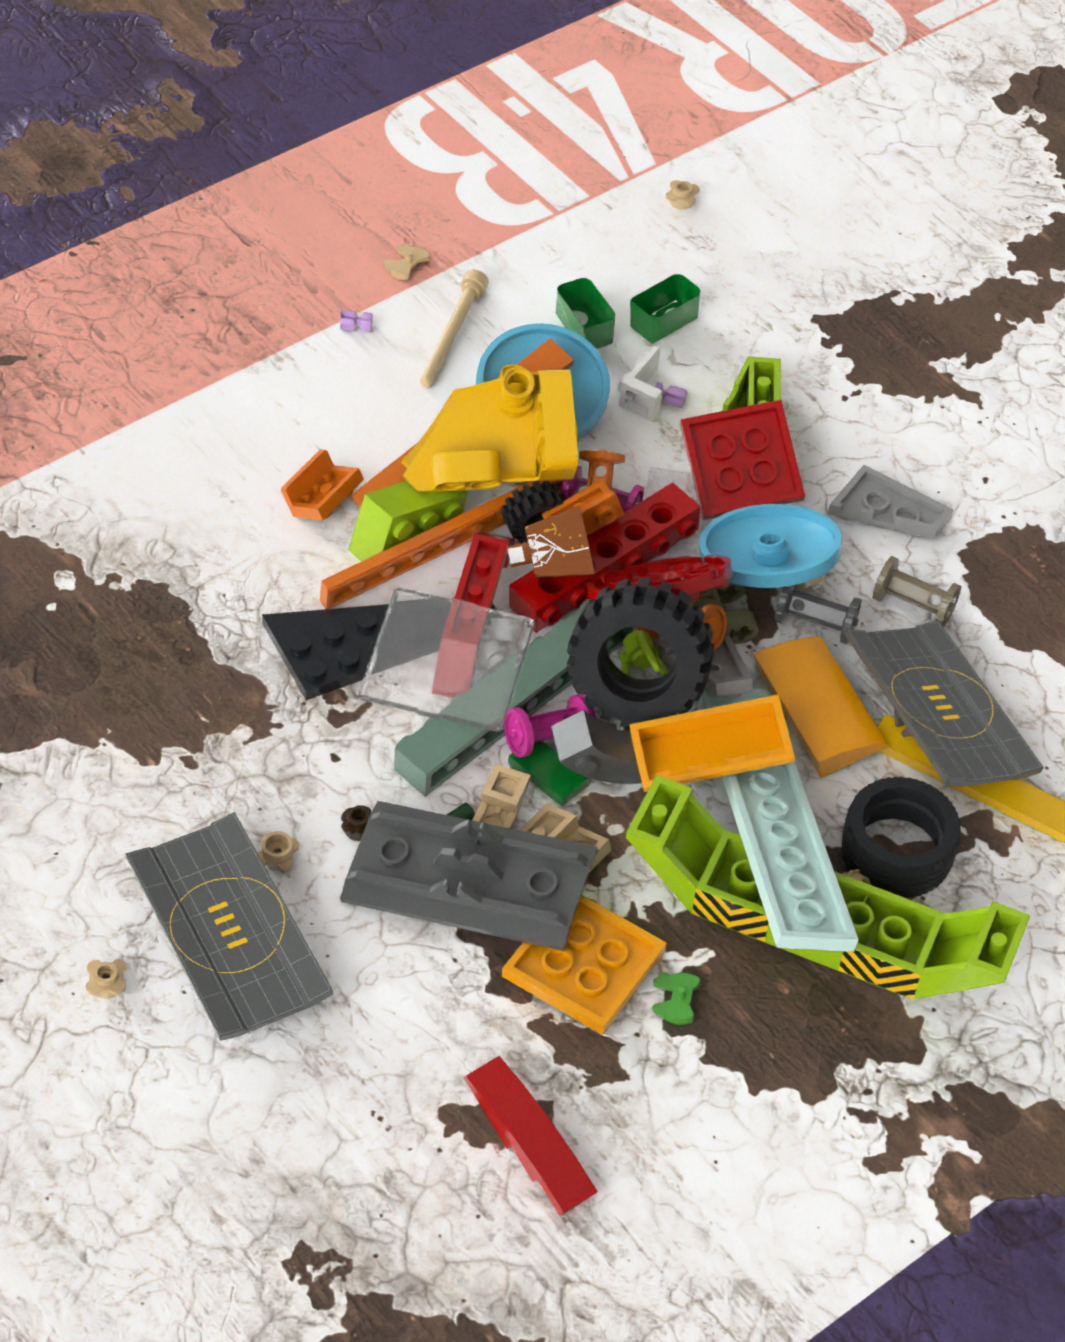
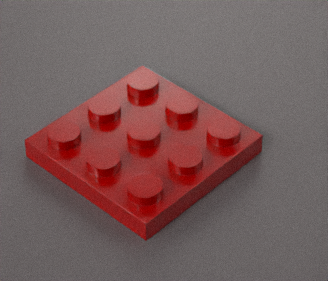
M782 400L680 420L682 436L703 520L717 518L727 512L753 505L788 504L804 501L805 493Z

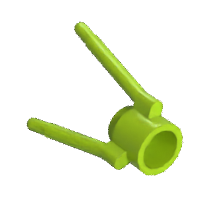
M638 630L629 633L624 638L623 646L625 651L619 654L623 673L630 676L631 664L639 669L652 666L654 671L660 672L662 676L669 673L660 658L658 650L654 648L648 632Z

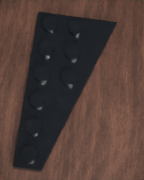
M454 599L262 614V624L305 700H309L438 654ZM493 603L486 624L488 628L491 627V620L504 621ZM484 631L483 637L487 635L486 631Z

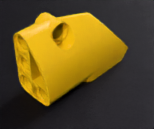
M515 367L507 371L504 377L457 390L422 448L403 474V477L418 493L492 489L499 487L502 483L573 480L578 467V447L570 369L530 372L525 368ZM518 382L526 388V391L514 393L508 385Z

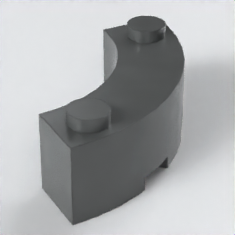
M585 710L551 726L559 761L568 769L598 781L621 784L641 783L630 731L617 730L616 724L601 721L589 715Z

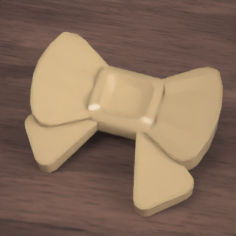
M409 244L397 246V253L404 258L401 260H384V266L395 279L408 280L411 269L418 263L430 261V254L424 249L410 247Z

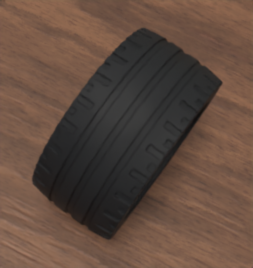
M887 777L886 779L876 780L858 792L846 814L842 832V856L844 862H846V867L849 868V871L861 870V874L869 878L870 885L901 897L913 898L927 894L945 880L954 864L961 833L958 812H956L955 806H953V803L949 801L943 792H940L936 787L934 788L931 784H927L924 781L909 777ZM898 819L908 821L922 828L934 841L936 848L925 854L913 856L891 853L878 846L867 834L865 827L879 820Z

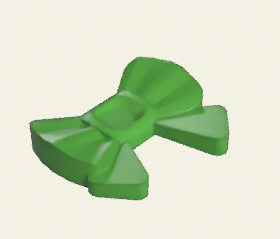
M667 972L656 977L653 980V986L671 991L672 997L671 1000L654 1004L652 1006L653 1012L660 1018L675 1025L692 1023L694 1013L690 1004L693 992L701 985L700 978L688 973H676L670 976Z

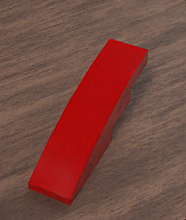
M500 1056L463 1077L506 1149L512 1147L532 1182L539 1181L559 1216L598 1192L552 1121Z

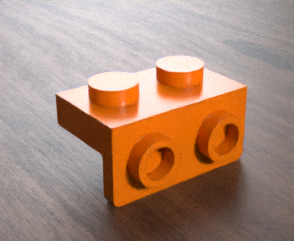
M320 449L281 487V492L293 517L323 521L331 516L333 510L353 493V490L364 478L359 468L334 465L328 451Z
M603 479L563 501V504L541 514L543 519H546L573 507L580 506L586 535L588 536L598 529L613 523L616 519L623 516L624 512L615 492L610 490Z

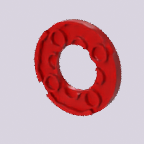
M707 555L704 557L705 562H703L702 557L684 556L650 561L608 572L603 577L604 582H602L601 578H594L587 583L589 601L590 599H596L599 591L607 586L614 590L619 581L627 579L631 581V585H637L640 578L651 579V585L660 587L662 581L672 584L671 592L678 595L683 590L691 596L690 601L700 598V592L730 585L729 580L733 577L731 560L724 556Z

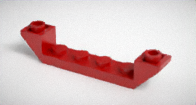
M484 532L474 533L441 639L432 696L454 700L459 695H465L472 690L476 677L479 647L502 569L508 568L509 564L507 546L514 545L515 538Z

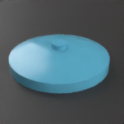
M544 323L518 326L498 336L490 343L481 356L475 385L499 378L501 369L504 366L510 364L517 365L551 338L574 359L573 366L569 369L572 377L574 412L578 428L577 440L589 433L598 424L607 407L610 394V376L601 354L587 339L570 329Z
M761 504L727 512L711 521L700 535L699 550L703 562H705L704 557L707 555L724 556L731 560L733 577L729 580L730 583L756 588H777L805 583L830 571L841 557L842 535L838 525L832 519L813 509L788 504Z

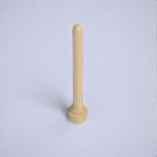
M468 270L460 285L463 294L420 379V384L425 388L432 386L474 299L483 296L489 285L488 277L479 270Z

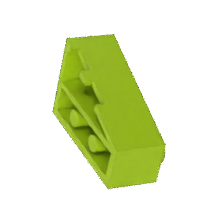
M748 356L734 382L729 398H726L723 404L722 411L781 400V359Z
M408 481L366 493L348 550L362 562L459 516L464 512L463 507L468 493L465 490L418 493Z

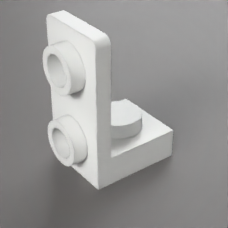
M655 345L646 354L640 355L635 367L630 373H625L618 384V391H620L619 406L651 422H654L660 415L662 390L647 384L657 372L659 366L660 347Z

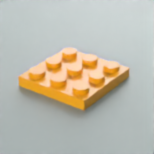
M581 895L565 951L523 942L502 968V977L604 1035L666 952L667 942Z

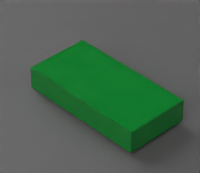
M543 741L534 743L533 751L529 756L519 758L512 752L508 757V764L517 771L531 775L530 781L561 806H564L588 786L589 778L579 775L564 766L559 761L558 753Z

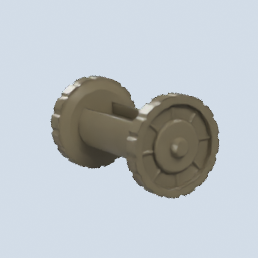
M890 556L878 576L872 598L882 601L888 593L936 614L935 621L938 620L945 627L956 608L962 586L953 583L945 591L899 571V559ZM931 595H937L940 598L939 605L931 604Z

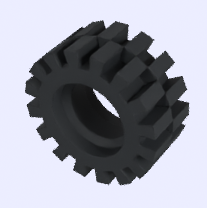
M534 481L532 487L525 484L522 486L524 490L519 492L516 489L512 492L513 498L507 497L505 499L506 505H502L501 508L503 511L502 516L512 537L517 539L518 542L523 543L524 540L527 542L524 529L526 526L543 520L542 513L563 504V501H565L559 487L555 483L550 484L549 481H544L541 485L539 481Z

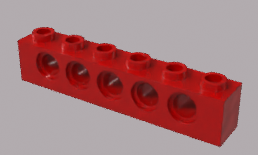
M674 482L668 484L625 511L624 515L613 523L587 536L595 572L593 575L535 578L534 571L531 570L509 584V607L535 633L547 626L556 624L562 616L575 608H579L585 600L589 599L587 583L592 579L601 578L602 582H604L603 577L608 572L648 562L656 556L664 555L670 547L679 541L692 537L699 529L700 506Z

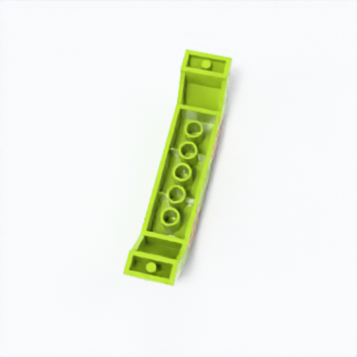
M656 775L627 830L626 839L691 914L776 947L741 836L724 830L692 795L693 788ZM834 871L859 939L854 952L780 948L909 999L916 1000L1005 983L1031 915L994 901L991 902L990 907L944 913Z

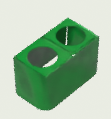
M674 274L632 297L630 300V327L653 344L698 318L699 287L685 276ZM675 308V309H673V310H671L670 312H668V313L665 314V312H666L668 309Z
M579 278L559 285L557 288L555 314L565 328L583 337L585 333V339L596 349L612 344L615 312L593 282L587 278ZM573 311L585 313L588 317L587 323L582 325Z

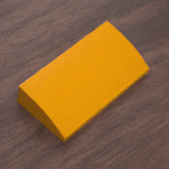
M821 636L787 641L754 653L756 670L771 695H779L784 717L820 778L888 747L887 742Z
M779 695L629 724L632 745L644 792H648L656 775L680 784H688L795 762Z

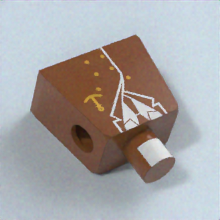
M580 506L526 526L524 529L527 542L507 546L511 568L532 563L535 578L589 576L595 573Z

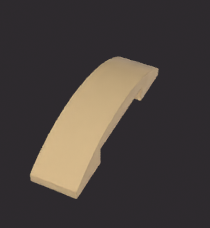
M495 763L481 792V803L472 821L513 829L526 795L531 775Z

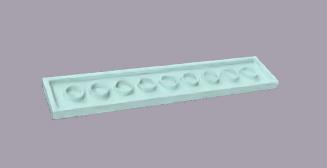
M753 688V692L743 693L740 697L724 698L722 696L716 697L704 689L697 703L699 709L703 710L771 695L767 689ZM795 762L722 776L776 947L854 952L859 939Z

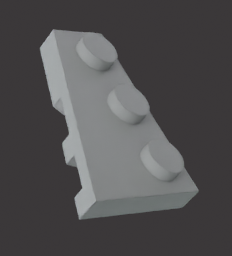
M866 465L860 468L829 505L828 510L830 515L935 539L951 520L953 513L952 508Z
M725 635L721 645L714 651L708 682L705 685V689L716 697L737 698L743 693L753 692V679L730 635ZM669 643L659 644L660 658L674 667L676 657Z

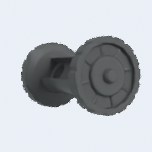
M796 585L783 587L778 597L774 621L782 624L789 614L841 631L840 642L848 644L849 641L844 633L846 629L854 630L858 625V615L862 599L854 597L848 607L797 591ZM796 599L803 600L805 603L804 609H796L794 601Z

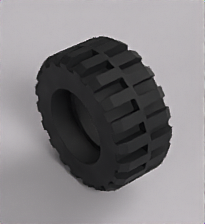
M640 578L637 585H631L629 579L619 581L614 590L607 586L599 591L596 599H590L576 622L567 649V653L570 655L567 661L568 674L575 675L572 685L576 693H585L586 696L583 703L590 710H593L595 707L599 708L602 711L600 717L608 722L613 717L621 720L620 726L630 728L629 724L673 716L676 713H687L691 710L693 701H698L704 692L714 657V644L711 643L713 636L711 625L703 622L705 613L699 605L693 608L689 605L691 596L683 590L678 595L671 592L672 584L662 581L660 587L653 586L649 578ZM628 627H643L653 630L664 637L671 645L676 657L674 668L666 675L655 679L647 680L631 677L619 670L612 662L606 647L607 641L613 633Z

